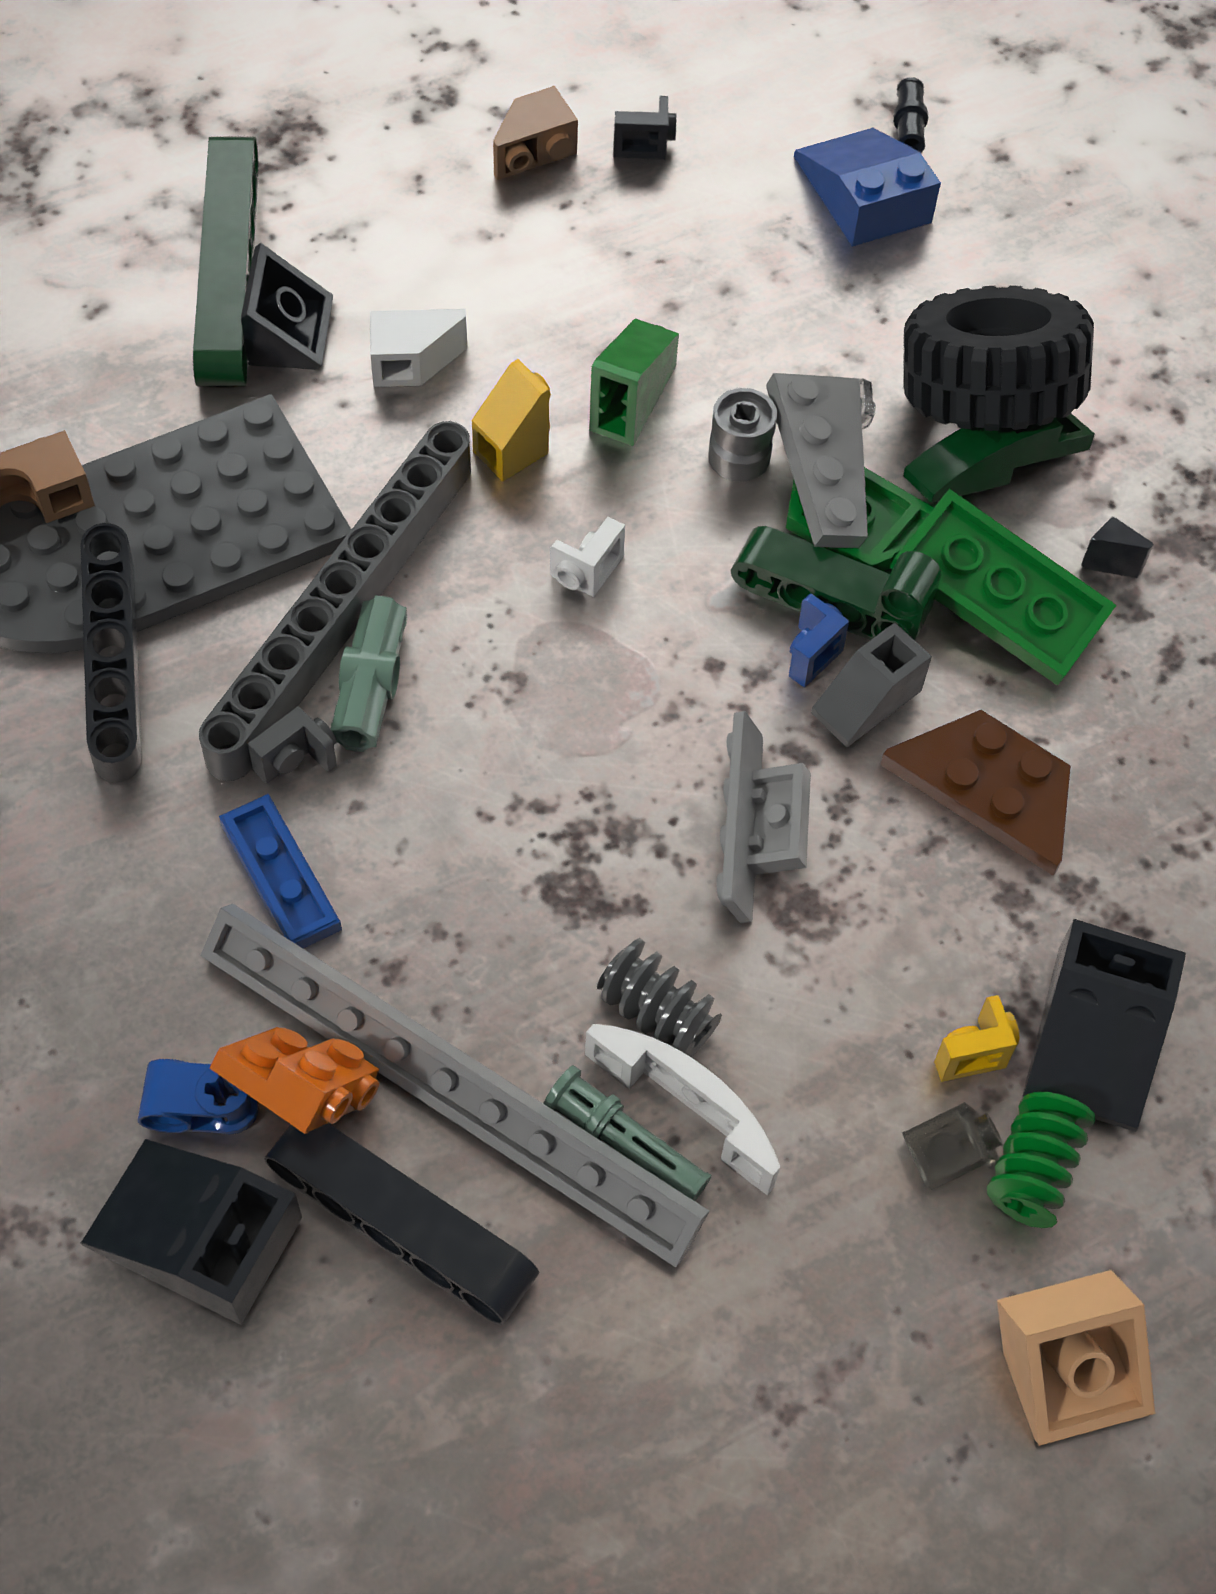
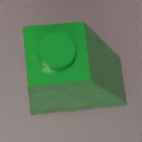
M635 318L605 348L591 366L589 431L634 446L676 367L679 333Z

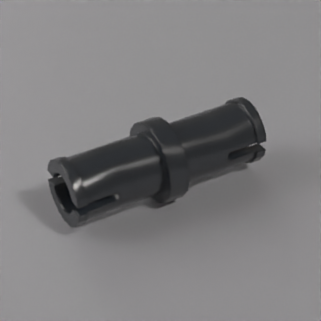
M908 77L901 80L897 85L898 105L894 110L893 122L898 129V141L922 153L925 149L924 128L928 124L929 119L928 109L924 105V84L918 78Z

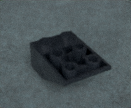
M1073 919L1058 950L1023 1097L1033 1092H1051L1065 1095L1088 1106L1095 1113L1096 1120L1136 1132L1175 1007L1186 952Z
M145 1139L84 1236L81 1244L241 1325L300 1223L302 1214L294 1192L236 1165Z

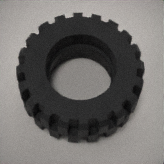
M996 285L982 286L981 289H958L956 293L937 295L933 301L925 300L919 304L905 322L903 350L904 394L913 408H916L923 416H932L936 422L945 425L948 423L957 424L958 428L972 429L973 427L985 428V431H999V428L1018 430L1027 429L1028 425L1038 424L1042 426L1052 423L1054 418L1062 419L1070 415L1074 409H1078L1091 390L1094 322L1081 303L1076 300L1070 301L1068 296L1061 293H1048L1046 289L1034 288L1032 290L1012 285L996 288Z

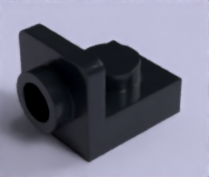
M659 95L658 112L615 111L613 158L666 159L667 141L676 140L677 113H668V96Z

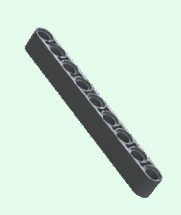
M442 421L428 429L203 721L199 729V741L206 767L209 773L216 779L235 781L244 777L252 769L248 743L300 705L356 630L363 601H369L375 595L381 596L468 480L471 474L470 435L464 426L453 421ZM292 667L288 670H280L282 668ZM260 705L263 706V707H261V708H259V709H250L251 707H254V706H260ZM224 745H234L233 747L228 749H219Z

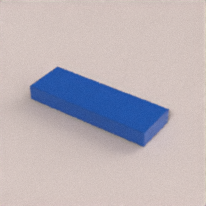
M269 794L219 816L224 832L281 935L304 949L342 930L341 921Z

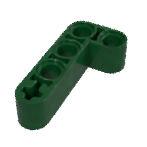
M758 526L752 530L730 570L734 581L743 589L798 612H801L802 600L809 594H813L822 602L835 606L842 613L843 617L849 620L848 632L868 640H872L893 623H896L916 641L933 606L941 579V569L938 563L924 553L916 551L902 553L891 573L888 574L823 547H814L813 543L768 526Z

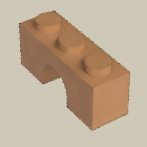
M65 430L0 452V507L12 501L31 502L41 510L46 523L95 506L86 473Z

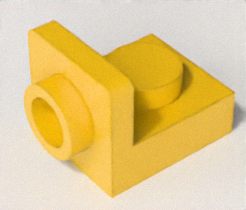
M999 995L986 997L978 1016L981 1030L977 1026H965L950 1032L943 1038L934 1060L941 1082L1005 1069L1016 1046L1019 1044L1020 1036L1014 1015L1011 1012H1005Z

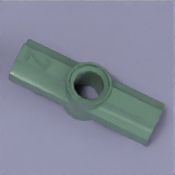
M375 595L373 599L363 601L352 647L346 646L343 651L339 670L340 695L335 707L331 730L335 735L336 742L341 744L346 750L364 752L368 748L377 746L387 700H393L397 691L400 673L399 650L403 641L404 629L407 625V608L395 602L391 597Z

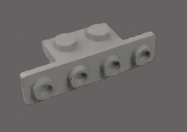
M746 711L734 713L733 732L727 735L726 742L727 752L731 761L730 776L725 779L723 785L724 799L727 805L726 825H723L720 830V843L724 853L723 873H720L717 877V893L721 904L726 906L740 923L752 922L755 875L807 868L811 773L804 763L762 769L763 735Z

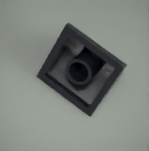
M259 243L254 248L241 314L248 365L316 370L322 366L334 295L262 243Z

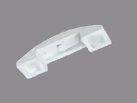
M593 1024L586 1031L585 1055L628 1089L645 1073L727 1136L721 1155V1160L764 1194L768 1195L772 1191L780 1170V1164L775 1151L754 1115L721 1079L690 1056L653 1037L632 1030L601 1024Z

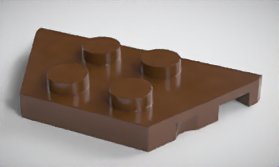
M978 710L892 746L883 753L880 762L882 767L1050 875L1054 876L1057 872L1063 855L1071 765L983 710Z

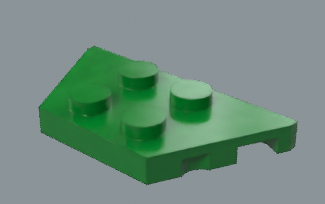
M864 467L868 537L859 548H823L884 572L891 569L890 565L895 556L934 507ZM793 480L785 528L804 540L813 543L797 487Z

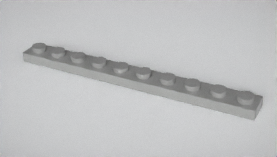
M232 903L220 908L200 956L328 1040L334 1038L354 1044L364 1053L365 1060L379 1068L378 1072L674 1267H677L685 1258L709 1210Z

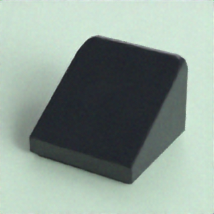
M1112 516L1091 538L1081 566L1092 571L1138 578L1144 569L1154 544Z

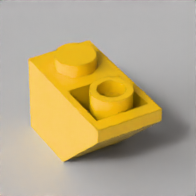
M519 359L509 364L472 419L473 452L502 482L549 454L550 388L539 373H532Z

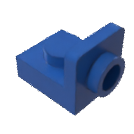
M809 594L802 600L798 624L801 632L795 637L789 650L792 654L789 677L804 688L844 651L849 620L843 617L842 613L835 606L822 602L813 594Z

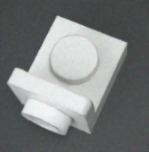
M607 516L596 532L590 531L585 536L579 550L556 540L550 547L551 576L568 589H578L594 597L624 557L625 524Z

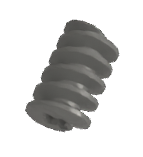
M638 938L611 960L597 983V989L602 990V1000L607 1004L615 1005L620 1003L619 1014L629 1020L637 1017V1029L647 1034L655 1031V1039L670 1046L673 1044L674 1048L692 1057L705 1044L721 1021V1013L715 1017L709 1015L715 998L708 994L694 1003L691 999L697 984L690 980L679 989L674 987L680 970L673 966L661 975L658 974L656 971L661 962L662 955L655 952L642 961L639 957L645 942Z

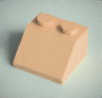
M1112 1270L997 1300L1003 1354L1034 1440L1039 1446L1155 1414L1144 1304Z

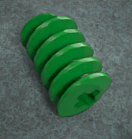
M1033 1092L1025 1095L1018 1106L1019 1115L1012 1121L1011 1135L1008 1136L1003 1144L1004 1155L996 1162V1176H993L988 1182L987 1195L997 1208L1016 1221L1030 1227L1044 1229L1051 1228L1058 1222L1056 1216L1046 1208L1060 1209L1064 1206L1065 1197L1056 1188H1068L1072 1185V1174L1065 1168H1075L1079 1165L1081 1160L1080 1154L1074 1148H1082L1087 1144L1088 1135L1082 1128H1089L1095 1123V1113L1088 1106L1065 1095L1051 1092Z

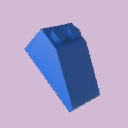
M872 127L794 150V158L852 247L932 223L941 186L940 180L919 151Z

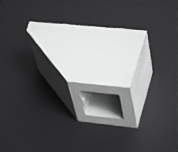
M466 308L370 311V357L373 387L422 386L467 349Z

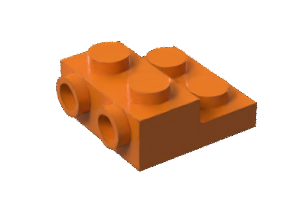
M279 1027L219 1048L209 1068L304 1134L327 1123L334 1124L342 1116L354 1110H363L373 1099L379 1087V1081L375 1079L379 1068L365 1060L364 1053L354 1044L332 1038L312 1047H307L308 1043L303 1036L293 1030Z

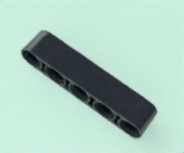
M100 523L87 529L81 540L86 739L97 774L109 782H122L130 779L137 773L142 760L134 564L128 536L124 530L115 524ZM104 552L118 553V556L110 560L97 559ZM109 598L121 601L112 608H101L98 606L100 602ZM109 646L123 648L121 653L113 657L99 655L101 650ZM118 694L126 697L117 706L107 707L100 704L108 695ZM119 743L128 747L123 754L117 757H106L101 754L111 744Z
M329 1123L306 1134L290 1125L264 1158L271 1170L288 1184L471 1309L496 1324L503 1325L539 1275L538 1268L520 1251Z

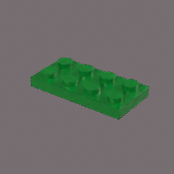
M948 489L890 565V568L893 569L899 556L906 551H916L931 557L938 563L941 569V579L935 600L1057 686L1117 606L951 489Z

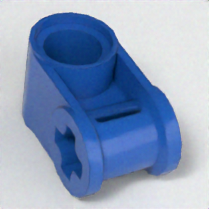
M156 1059L150 1061L147 1065L138 1123L147 1129L164 1133L190 1131L228 1135L239 1134L255 1122L259 1107L258 1101L209 1069L211 1064L188 1063L174 1059ZM236 1093L237 1096H229V1094ZM218 1103H226V1105L219 1106Z

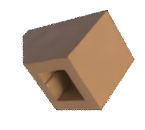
M555 85L514 98L493 139L494 176L497 180L577 154L578 119Z

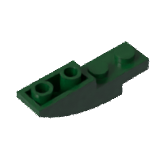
M1072 413L1062 419L1056 417L1052 423L1042 426L1038 424L1028 425L1027 429L999 428V431H985V428L973 427L972 429L960 428L930 447L907 465L904 469L903 477L931 503L940 501L948 489H951L959 496L982 492L987 489L1008 485L1013 470L1016 467L1090 450L1095 433Z

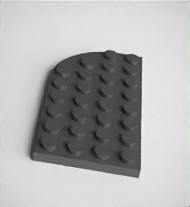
M266 395L83 464L82 467L86 473L95 504L91 508L46 523L41 510L31 502L12 501L1 506L0 647L32 653H63L84 650L81 540L87 529L95 524H115L121 527L128 536L134 564L137 632L333 554L351 531V528L273 395ZM104 552L97 559L110 560L118 556V553ZM109 598L100 602L98 606L101 608H112L121 601Z

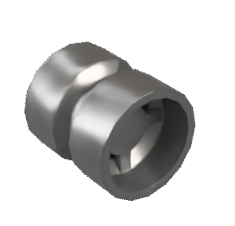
M736 388L722 394L714 404L708 461L712 469L721 477L732 481L745 482L753 480L766 472L770 464L773 435L775 434L777 409L773 401L763 392L752 388Z

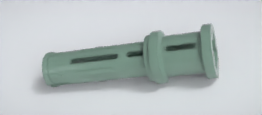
M574 1065L570 1066L560 1076L543 1103L552 1110H557L577 1126L600 1141H604L617 1152L693 1201L698 1199L711 1179L712 1175L702 1171L668 1146L663 1140L622 1112L624 1105L621 1104V1099L614 1094L607 1097L581 1078V1070Z

